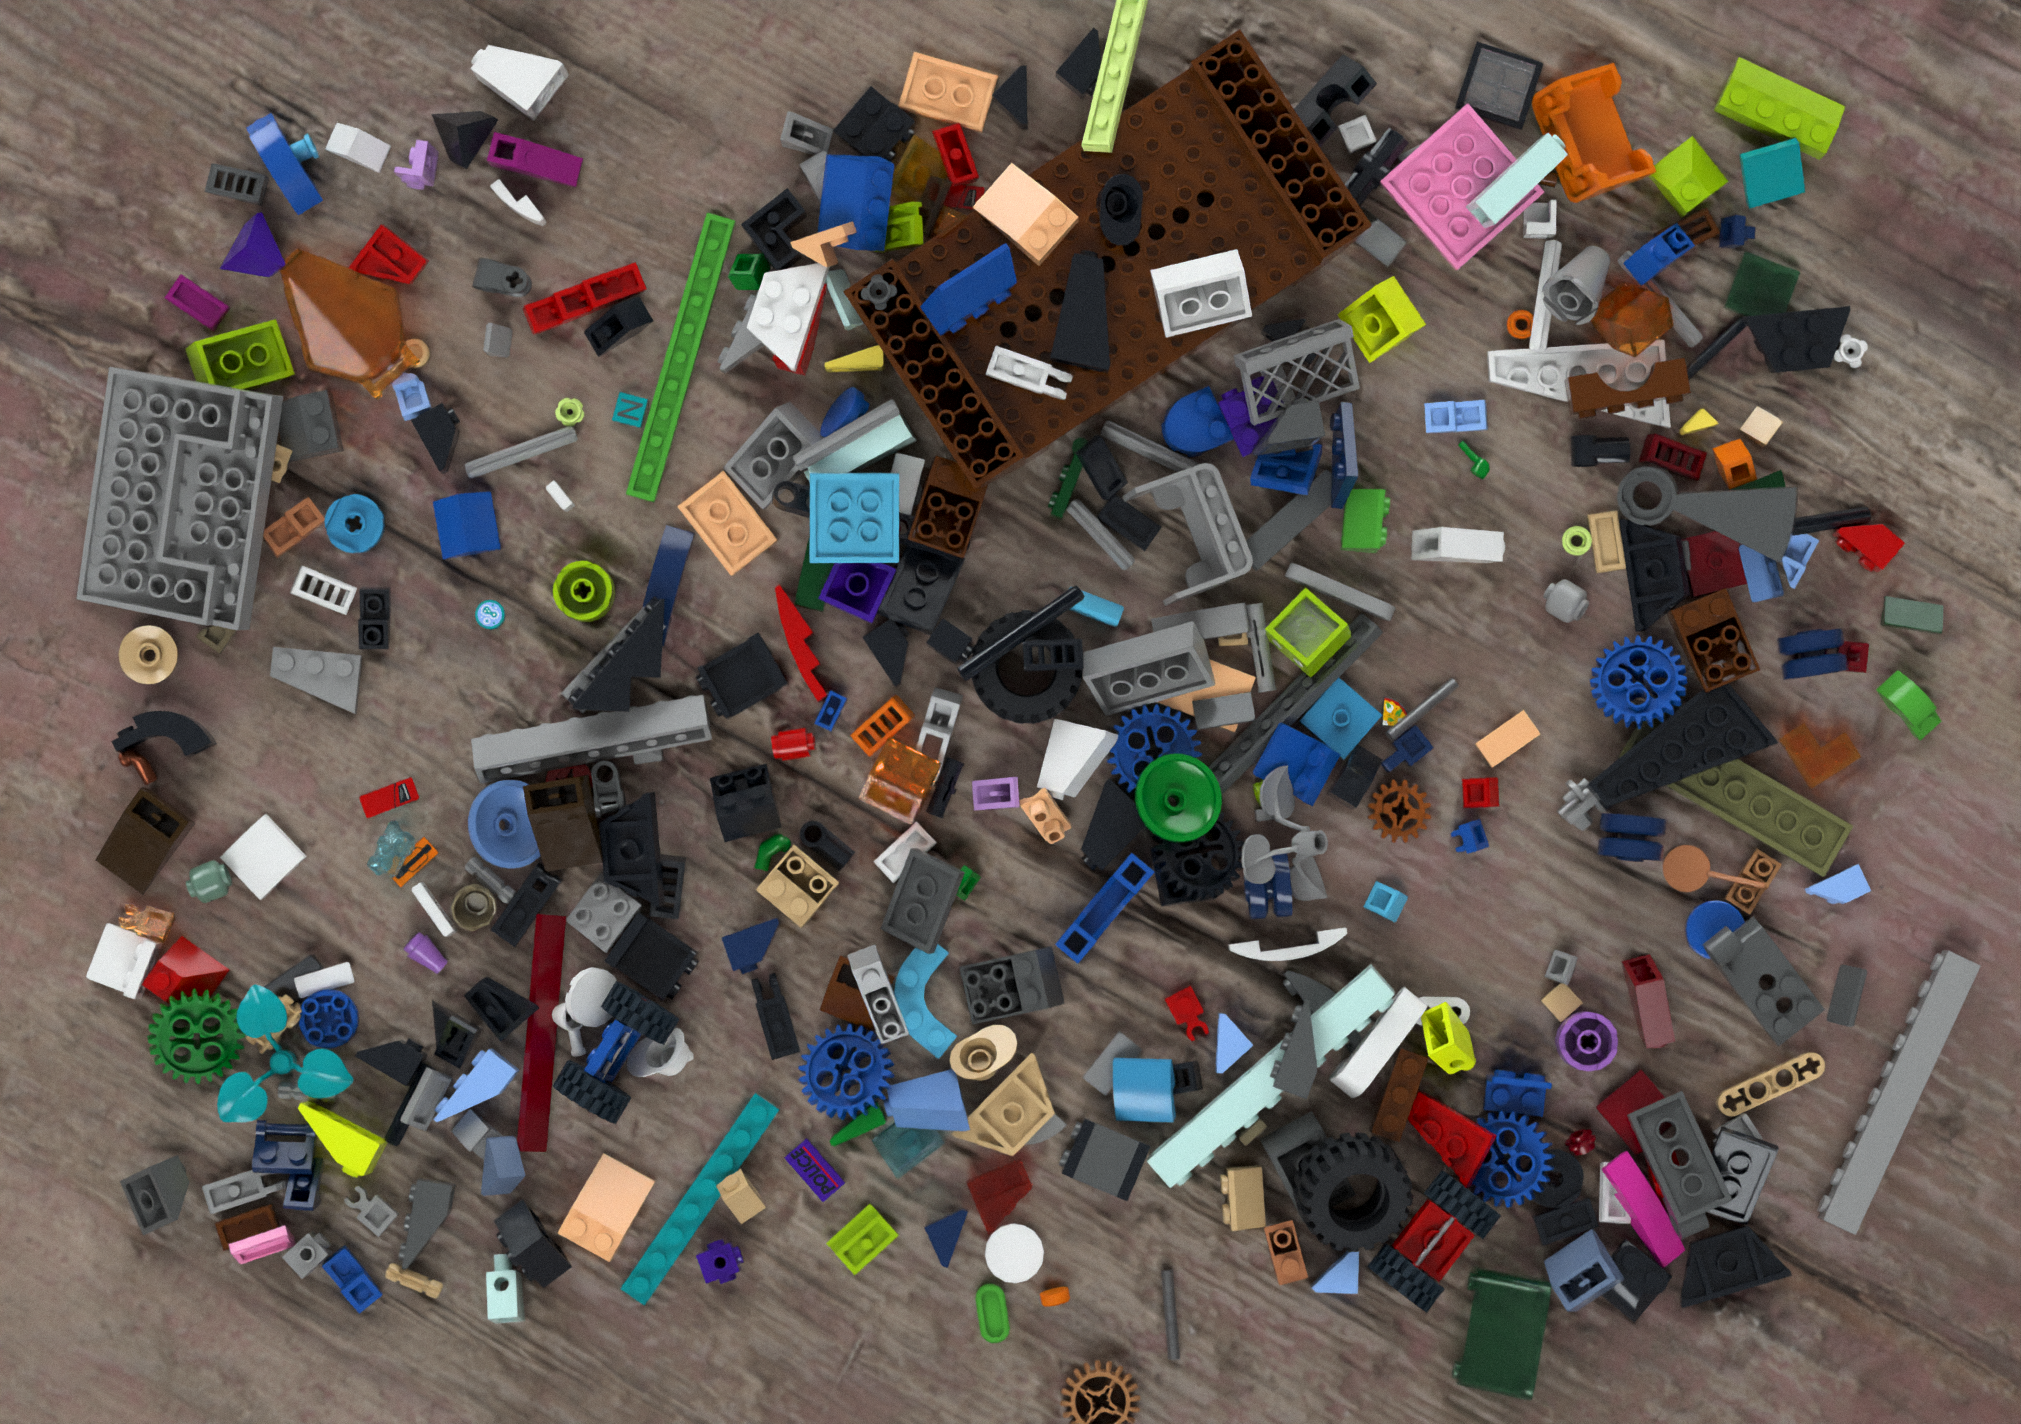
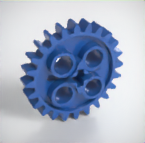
M1639 635L1636 636L1635 643H1631L1627 637H1624L1623 646L1614 641L1613 652L1606 648L1603 650L1606 659L1596 658L1597 665L1600 668L1591 669L1592 676L1596 677L1590 679L1591 687L1595 688L1591 691L1592 697L1598 699L1596 701L1598 709L1604 708L1605 717L1614 714L1613 720L1615 724L1624 719L1626 728L1630 726L1632 721H1636L1638 729H1641L1643 721H1647L1648 725L1653 727L1654 718L1657 717L1663 723L1665 722L1663 713L1666 712L1673 716L1674 709L1672 705H1682L1681 699L1678 696H1686V689L1683 687L1687 684V677L1683 676L1686 673L1685 665H1679L1681 657L1680 655L1673 656L1674 650L1672 646L1664 650L1663 640L1653 645L1652 636H1649L1645 643L1641 642ZM1636 659L1646 661L1641 666L1632 665V662ZM1623 665L1628 669L1629 672L1619 667ZM1662 677L1667 679L1661 685L1652 683L1656 678ZM1615 679L1625 681L1620 686L1611 685V682ZM1649 692H1651L1652 694L1658 696V698H1656V699L1653 698V697L1649 694ZM1641 697L1646 699L1641 705L1631 703L1635 698Z
M1155 704L1153 712H1149L1146 705H1143L1142 714L1139 715L1136 710L1132 709L1131 714L1133 718L1131 720L1122 716L1121 719L1124 726L1114 725L1113 728L1119 734L1115 746L1109 751L1114 753V757L1107 760V763L1116 764L1117 767L1111 772V775L1120 773L1122 777L1119 779L1118 785L1127 781L1129 783L1127 792L1129 793L1136 788L1139 779L1134 772L1135 765L1140 761L1147 762L1148 764L1153 762L1152 756H1146V751L1150 749L1146 731L1148 726L1152 728L1155 747L1162 749V753L1158 755V758L1168 754H1185L1194 758L1201 757L1202 753L1194 751V747L1200 745L1201 741H1192L1191 737L1196 734L1197 730L1188 731L1186 729L1190 720L1188 719L1181 723L1179 721L1180 711L1172 717L1170 716L1169 706L1165 709L1164 713H1160L1158 704ZM1159 728H1171L1174 733L1173 740L1169 743L1161 742L1157 737ZM1132 733H1140L1144 736L1145 744L1142 748L1134 749L1129 745L1128 738Z
M838 1024L834 1034L826 1028V1038L822 1039L816 1035L815 1038L818 1044L816 1046L807 1044L811 1054L801 1055L802 1059L807 1062V1065L798 1067L802 1073L806 1074L798 1079L801 1084L807 1085L801 1091L805 1096L811 1095L807 1101L812 1106L817 1104L816 1110L820 1113L826 1110V1115L829 1118H833L837 1112L841 1120L845 1119L846 1113H849L855 1120L859 1110L866 1116L868 1115L867 1106L871 1105L877 1109L876 1098L885 1100L886 1097L881 1091L892 1088L886 1082V1079L895 1076L891 1071L887 1070V1068L894 1066V1062L891 1059H885L891 1052L888 1048H883L884 1044H881L879 1039L875 1040L877 1035L872 1030L866 1035V1029L863 1026H860L855 1032L852 1024H848L846 1031ZM844 1048L842 1057L836 1060L832 1058L835 1050ZM854 1048H857V1051H855L852 1055V1050ZM871 1057L869 1066L859 1068V1063L863 1058ZM849 1068L851 1069L850 1074H849V1073H845L844 1075L841 1074L843 1070H844V1071H848ZM832 1075L834 1078L831 1085L822 1087L823 1079L826 1076ZM859 1084L860 1091L854 1096H849V1089L853 1085ZM841 1090L840 1095L836 1096V1093Z
M1506 1110L1500 1111L1498 1119L1494 1113H1488V1122L1484 1118H1478L1477 1121L1480 1126L1497 1135L1496 1142L1499 1148L1494 1143L1490 1148L1492 1153L1491 1160L1488 1163L1483 1161L1471 1184L1476 1186L1473 1194L1485 1193L1483 1197V1202L1485 1203L1494 1198V1206L1496 1207L1502 1204L1503 1199L1507 1208L1513 1206L1514 1199L1518 1205H1523L1525 1202L1524 1195L1529 1200H1534L1533 1190L1543 1192L1544 1188L1540 1182H1550L1551 1180L1545 1174V1171L1554 1170L1553 1166L1547 1164V1160L1554 1158L1555 1155L1546 1152V1149L1553 1144L1552 1142L1544 1143L1542 1140L1547 1135V1132H1536L1539 1126L1538 1122L1528 1125V1115H1524L1518 1120L1517 1111H1513L1509 1118ZM1508 1130L1512 1131L1516 1136V1142L1513 1146L1507 1145L1504 1140V1135ZM1509 1153L1511 1158L1508 1160V1164H1503L1501 1160L1504 1158V1154ZM1524 1155L1529 1156L1532 1160L1530 1171H1525L1521 1167L1520 1161ZM1500 1171L1504 1172L1508 1177V1184L1505 1188L1501 1187L1496 1181L1497 1174ZM1515 1172L1521 1176L1522 1180L1520 1182L1516 1179Z

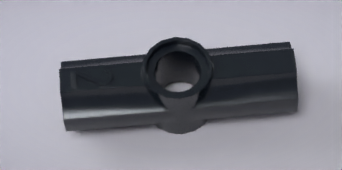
M1391 128L1384 132L1370 152H1366L1353 169L1351 177L1345 183V186L1359 207L1366 200L1373 189L1376 190L1380 185V181L1390 172V167L1409 143L1402 135Z

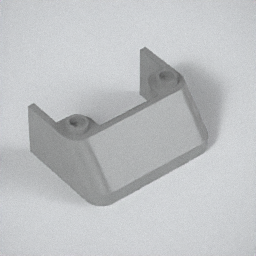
M1209 463L1199 464L1138 486L1123 496L1124 502L1151 493L1156 505L1163 510H1173L1181 507L1202 560L1191 565L1186 571L1185 581L1188 589L1177 592L1163 600L1165 606L1240 577L1251 569L1253 564L1251 552L1221 475L1214 465Z

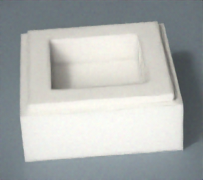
M1366 115L1338 126L1349 154L1377 142Z
M554 480L546 486V490L565 512L570 511L575 506Z

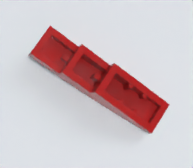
M635 262L583 280L580 284L555 292L550 297L524 305L522 309L533 335L621 302L646 291L647 288Z
M779 584L775 587L779 616L788 646L802 677L817 702H821L828 695L812 673L821 664L805 642L814 633Z

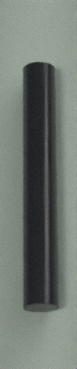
M1739 317L1686 367L1688 380L1747 327L1744 326L1742 317Z

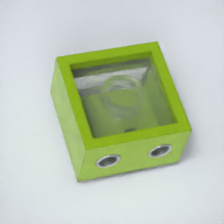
M1306 587L1265 628L1269 642L1310 678L1352 637L1349 625Z

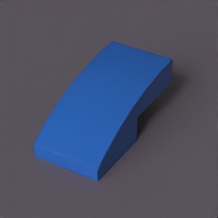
M345 1245L322 1263V1268L340 1287V1292L359 1314L383 1295L367 1271Z

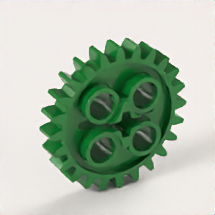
M193 989L191 997H187L184 991H181V1000L177 1001L174 997L170 996L169 1007L165 1004H160L162 1015L158 1013H153L152 1015L153 1020L157 1024L148 1025L149 1031L154 1033L147 1036L148 1043L154 1044L149 1047L150 1055L157 1054L154 1058L155 1065L164 1063L162 1066L164 1074L171 1069L173 1070L172 1078L174 1080L182 1074L186 1084L190 1077H195L196 1083L200 1084L201 1076H206L207 1080L212 1082V1073L216 1072L222 1077V1067L225 1066L228 1069H232L233 1065L230 1059H240L239 1052L235 1049H244V1042L239 1039L244 1038L245 1034L239 1029L237 1019H235L238 1009L229 1010L231 1006L229 999L221 1004L219 993L211 999L209 998L208 990L204 991L202 997L198 996L196 989ZM209 1017H215L219 1020L214 1026H207L203 1023ZM178 1019H185L189 1022L183 1028H177L173 1025ZM194 1033H200L199 1040H193ZM219 1033L223 1034L222 1037H218L216 1035H218ZM171 1036H175V1037H176V1038L173 1039V1040L169 1039ZM210 1045H216L220 1048L214 1054H208L204 1051ZM179 1047L189 1049V1052L183 1056H178L174 1053Z

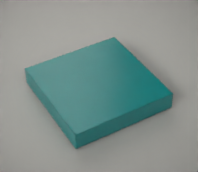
M1796 138L1739 154L1745 199L1749 209L1805 193L1800 146Z

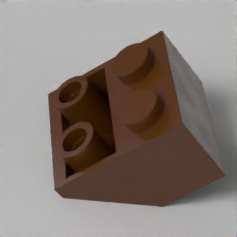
M840 955L828 984L820 1011L875 1032V1027L851 970L849 959ZM887 973L890 984L893 986L896 976Z

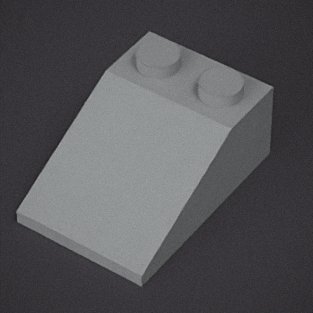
M787 402L776 407L723 469L764 510L772 503V493L778 483L782 481L794 482L806 470L800 471L793 456L824 437L791 402ZM785 489L780 490V491L778 492V496H779Z

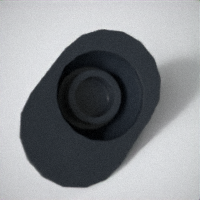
M1117 174L1111 177L1096 198V208L1099 213L1101 230L1104 236L1116 245H1128L1133 242L1138 236L1141 226L1143 192L1138 181L1128 174Z

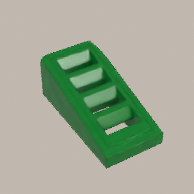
M876 1102L877 1109L870 1105L867 1108L868 1115L865 1116L863 1113H860L855 1120L853 1119L829 1140L831 1146H837L886 1124L887 1120L879 1102Z

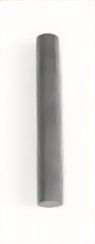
M1450 678L1386 732L1387 737L1391 741L1397 739L1459 687L1458 683L1453 678Z
M1161 1270L1168 1360L1180 1359L1173 1270Z

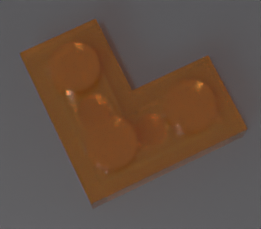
M1802 723L1778 739L1809 789L1814 788L1861 758L1846 732L1820 747L1806 724Z

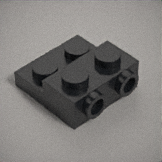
M870 86L834 128L833 132L861 156H877L892 162L897 155L895 149L901 142L907 144L916 133V130L913 129L916 126V122L897 105L891 103Z

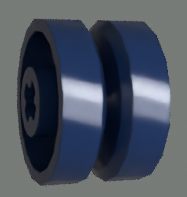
M1842 629L1809 630L1777 639L1779 654L1783 656L1798 654L1799 659L1786 661L1781 665L1783 680L1849 670L1845 654H1827V650L1839 648L1844 644Z
M1601 813L1600 829L1604 832L1617 833L1618 837H1604L1598 840L1597 855L1616 857V860L1663 861L1664 846L1659 842L1646 841V836L1661 837L1665 835L1666 819Z
M1287 853L1272 857L1276 870L1273 877L1266 883L1253 884L1243 874L1245 900L1248 901L1250 920L1266 918L1268 914V900L1270 899L1272 901L1273 913L1276 917L1292 916V890Z

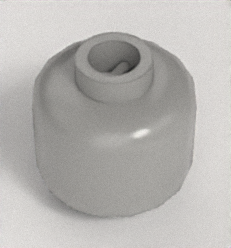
M1566 579L1561 580L1557 584L1551 583L1543 596L1547 600L1545 605L1546 611L1566 623H1570L1573 620L1579 621L1589 606V601L1586 600L1587 592Z

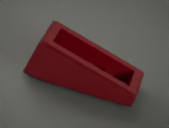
M1654 433L1646 436L1639 462L1658 466L1670 473L1699 481L1707 453ZM1667 448H1670L1671 450L1668 456L1667 462H1665L1663 460ZM1679 451L1683 452L1679 465L1676 466L1675 463L1678 457ZM1690 455H1692L1694 458L1689 471L1686 470Z

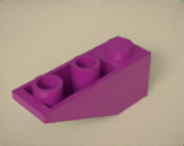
M494 132L487 161L492 167L576 187L583 158L524 139Z

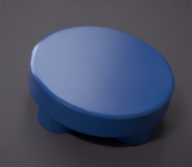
M850 387L834 401L822 422L820 430L822 437H827L858 417L860 418L865 415L869 408V403L864 400V394L855 387Z
M1707 901L1695 906L1689 914L1685 924V936L1689 947L1695 953L1710 959L1702 944L1725 926L1734 932L1745 922L1740 912L1731 904L1723 901Z
M327 989L315 992L301 1005L300 1030L306 1040L312 1045L325 1049L336 1048L346 1044L357 1031L359 1024L358 1009L353 1000L341 991Z

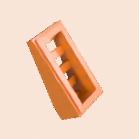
M895 694L850 736L870 757L912 720L915 714ZM891 706H892V707L899 713V715L903 718L902 721H900V720L895 716V714L889 709ZM882 714L895 726L893 729L880 717ZM873 722L886 734L883 738L871 725ZM864 730L877 742L874 746L862 734Z

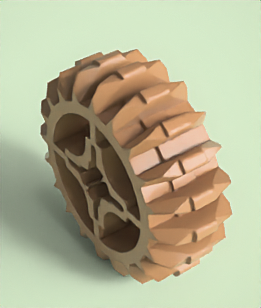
M1095 1360L1096 1369L1091 1370L1088 1362H1085L1083 1364L1086 1371L1084 1374L1077 1368L1073 1370L1074 1375L1078 1378L1076 1381L1070 1377L1066 1378V1383L1072 1386V1388H1062L1061 1393L1069 1396V1399L1061 1400L1060 1405L1063 1407L1070 1406V1409L1063 1412L1064 1418L1074 1416V1419L1069 1424H1095L1092 1423L1093 1420L1102 1412H1108L1117 1416L1116 1419L1105 1424H1124L1125 1420L1134 1424L1135 1418L1129 1415V1412L1138 1413L1140 1408L1132 1405L1131 1402L1140 1401V1395L1130 1393L1138 1388L1137 1383L1127 1385V1382L1132 1378L1131 1373H1127L1123 1377L1120 1376L1123 1366H1117L1115 1372L1111 1371L1112 1361H1107L1106 1368L1101 1369L1100 1360ZM1094 1377L1108 1378L1107 1382L1098 1389H1093L1083 1384ZM1116 1383L1121 1386L1125 1394L1123 1409L1117 1406L1111 1399V1393ZM1077 1391L1090 1402V1407L1084 1418L1078 1412L1075 1404ZM1106 1391L1107 1397H1105V1400L1108 1401L1109 1406L1101 1404L1095 1409V1400H1092V1395L1100 1397Z

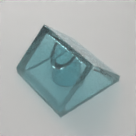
M895 1123L871 1140L897 1179L946 1142L938 1130L896 1127Z

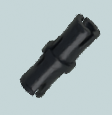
M949 757L946 758L939 780L933 784L935 790L925 812L943 819L951 795L956 793L957 789L954 787L962 767H964V763Z

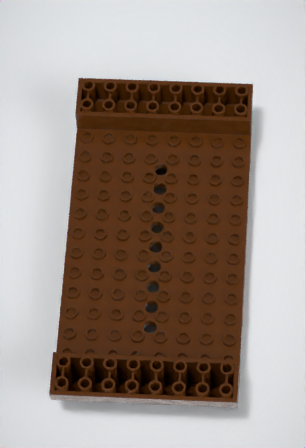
M1240 29L1192 60L1188 70L1121 113L1112 153L1084 151L1081 146L1082 140H1080L1028 175L1056 196L1079 217L1078 223L1040 266L974 210L896 263L891 259L843 291L974 489H981L1024 466L1047 451L1050 444L1095 414L1101 415L1244 320L1240 319L1165 337L1150 270L1237 249L1245 271L1252 311L1290 285L1294 287L1317 272L1361 238L1372 227ZM1117 174H1128L1134 177L1140 184L1143 192L1141 226L1139 234L1134 240L1139 244L1140 252L1135 256L1126 255L1123 250L1124 245L1111 243L1104 236L1100 227L1096 198L1106 182ZM1208 192L1213 196L1214 202L1210 207H1202L1198 204L1197 196L1200 193ZM1178 208H1183L1188 211L1189 220L1183 224L1176 223L1173 220L1172 213ZM1155 224L1162 226L1165 230L1164 237L1159 240L1151 239L1148 235L1149 227ZM1006 243L1010 248L1017 283L1009 290L1012 295L998 305L995 301L989 304L988 307L990 309L979 318L975 319L972 315L966 319L967 324L953 334L949 330L940 336L920 306L938 286ZM1081 250L1095 252L1100 259L1110 257L1116 263V267L1112 272H1104L1110 357L1108 374L1050 361L1062 304L1054 305L1050 301L1049 295L1056 289L1065 292L1074 253L1080 254ZM876 274L881 275L884 281L889 285H894L897 289L896 295L890 297L884 310H877L871 301L864 300L861 296L862 289L867 288L872 276ZM877 290L876 294L881 295L882 291ZM1029 306H1037L1041 309L1042 316L1039 320L1031 322L1025 317V310ZM1006 322L1014 323L1017 327L1016 335L1011 338L1004 337L1000 332L1002 324ZM995 346L1052 365V368L1073 375L1070 383L1059 381L1049 375L1045 385L1059 388L1067 393L1065 400L1057 399L1044 393L1041 395L987 376L986 372Z

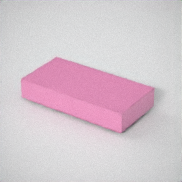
M284 1225L231 1243L229 1247L231 1254L239 1264H244L291 1248L296 1243L294 1235Z

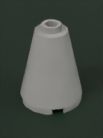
M1588 246L1546 281L1542 288V292L1544 291V298L1542 300L1552 315L1564 322L1567 319L1574 320L1577 325L1587 323L1595 316L1610 265V257L1607 252L1597 246Z

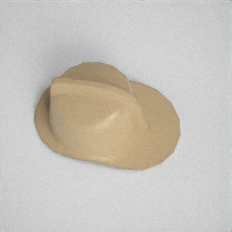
M991 1025L963 1039L951 1051L949 1060L952 1070L956 1075L964 1079L983 1081L991 1078L999 1068L1011 1061L1016 1053L1018 1044L1016 1035L1010 1028L1004 1025Z

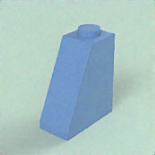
M952 1069L891 1085V1089H887L888 1099L883 1100L887 1117H894L896 1127L951 1131L970 1130L959 1081Z

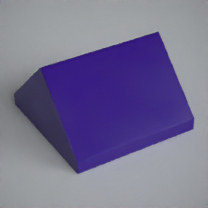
M834 563L818 599L847 614L873 623L897 569L884 563Z

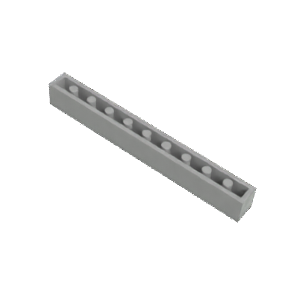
M1942 950L1941 954L1937 953L1934 956L1930 965V969L1933 970L1928 981H1923L1918 990L1919 1002L1916 1008L1911 1007L1906 1016L1905 1023L1908 1025L1904 1034H1899L1893 1044L1892 1049L1895 1050L1891 1062L1887 1060L1882 1067L1880 1077H1883L1879 1087H1874L1869 1095L1867 1103L1870 1104L1866 1115L1862 1114L1856 1123L1855 1130L1858 1133L1854 1141H1849L1844 1149L1842 1157L1845 1158L1841 1169L1836 1168L1831 1177L1830 1184L1833 1186L1829 1195H1824L1818 1205L1817 1211L1820 1212L1818 1218L1856 1235L1981 965L1949 950Z

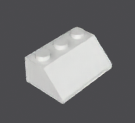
M1237 249L1150 270L1165 337L1252 317L1245 271Z

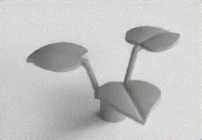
M1288 766L1278 767L1266 776L1261 785L1260 803L1262 810L1266 815H1274L1276 822L1301 832L1292 838L1291 847L1270 851L1268 840L1263 835L1254 834L1249 836L1242 849L1244 876L1253 884L1266 883L1273 877L1276 870L1272 857L1295 852L1297 855L1292 859L1294 866L1290 868L1292 895L1301 901L1327 898L1326 890L1313 856L1326 852L1328 847L1327 836L1321 830L1310 831L1309 826H1301L1286 820L1294 811L1295 797L1288 775Z

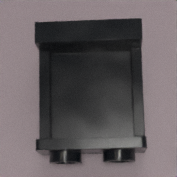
M759 633L749 637V640L707 664L697 667L700 674L695 677L704 692L708 689L714 697V700L710 703L718 717L724 715L729 720L789 685Z
M638 912L605 959V962L623 972L664 1002L668 997L673 1000L682 985L678 982L684 973L690 975L699 961L695 957L699 952L643 913Z

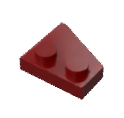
M381 224L348 267V270L412 284L429 260L387 226Z

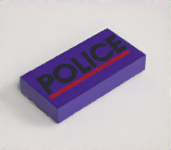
M808 1138L784 1157L822 1202L827 1200L846 1183Z

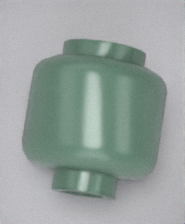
M215 860L192 868L189 872L190 880L186 881V887L192 898L197 896L202 903H208L226 896L229 892V886H232V879L226 865H220Z

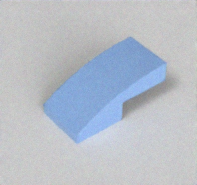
M1486 400L1424 403L1426 433L1488 430Z

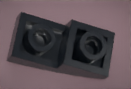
M361 587L359 589V649H389L391 587Z

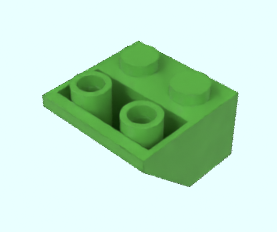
M1352 489L1344 506L1340 550L1376 553L1380 547L1386 544L1387 527H1382L1383 518H1386V515L1389 514L1390 497H1385L1386 490Z

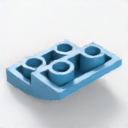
M1114 1058L1113 1094L1116 1121L1174 1122L1176 1117L1173 1097L1175 1078L1172 1059Z

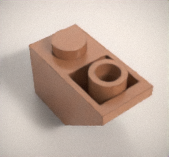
M1293 1220L1264 1227L1269 1253L1279 1286L1308 1278Z

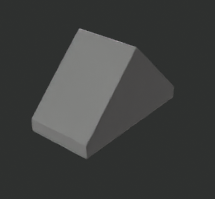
M788 111L780 141L782 147L812 155H816L824 150L828 153L834 129Z

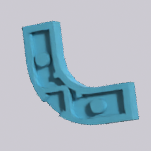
M937 944L935 952L931 954L915 947L902 964L894 989V994L909 1035L938 1059L957 1037L956 1034L932 1015L924 999L926 983L932 973L949 954L939 944Z

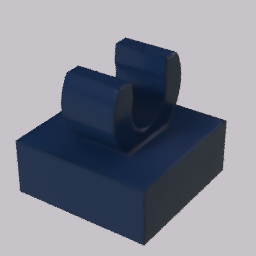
M1733 215L1721 218L1719 247L1731 249L1744 246V241H1747V239H1755L1756 227L1745 226L1746 216Z

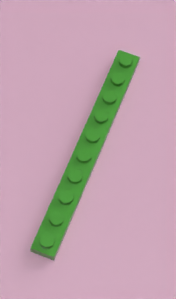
M711 213L706 214L626 491L628 496L653 503L656 501L736 224L735 220Z

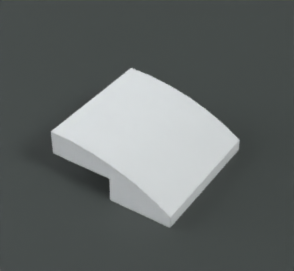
M265 814L220 858L259 900H262L307 856Z

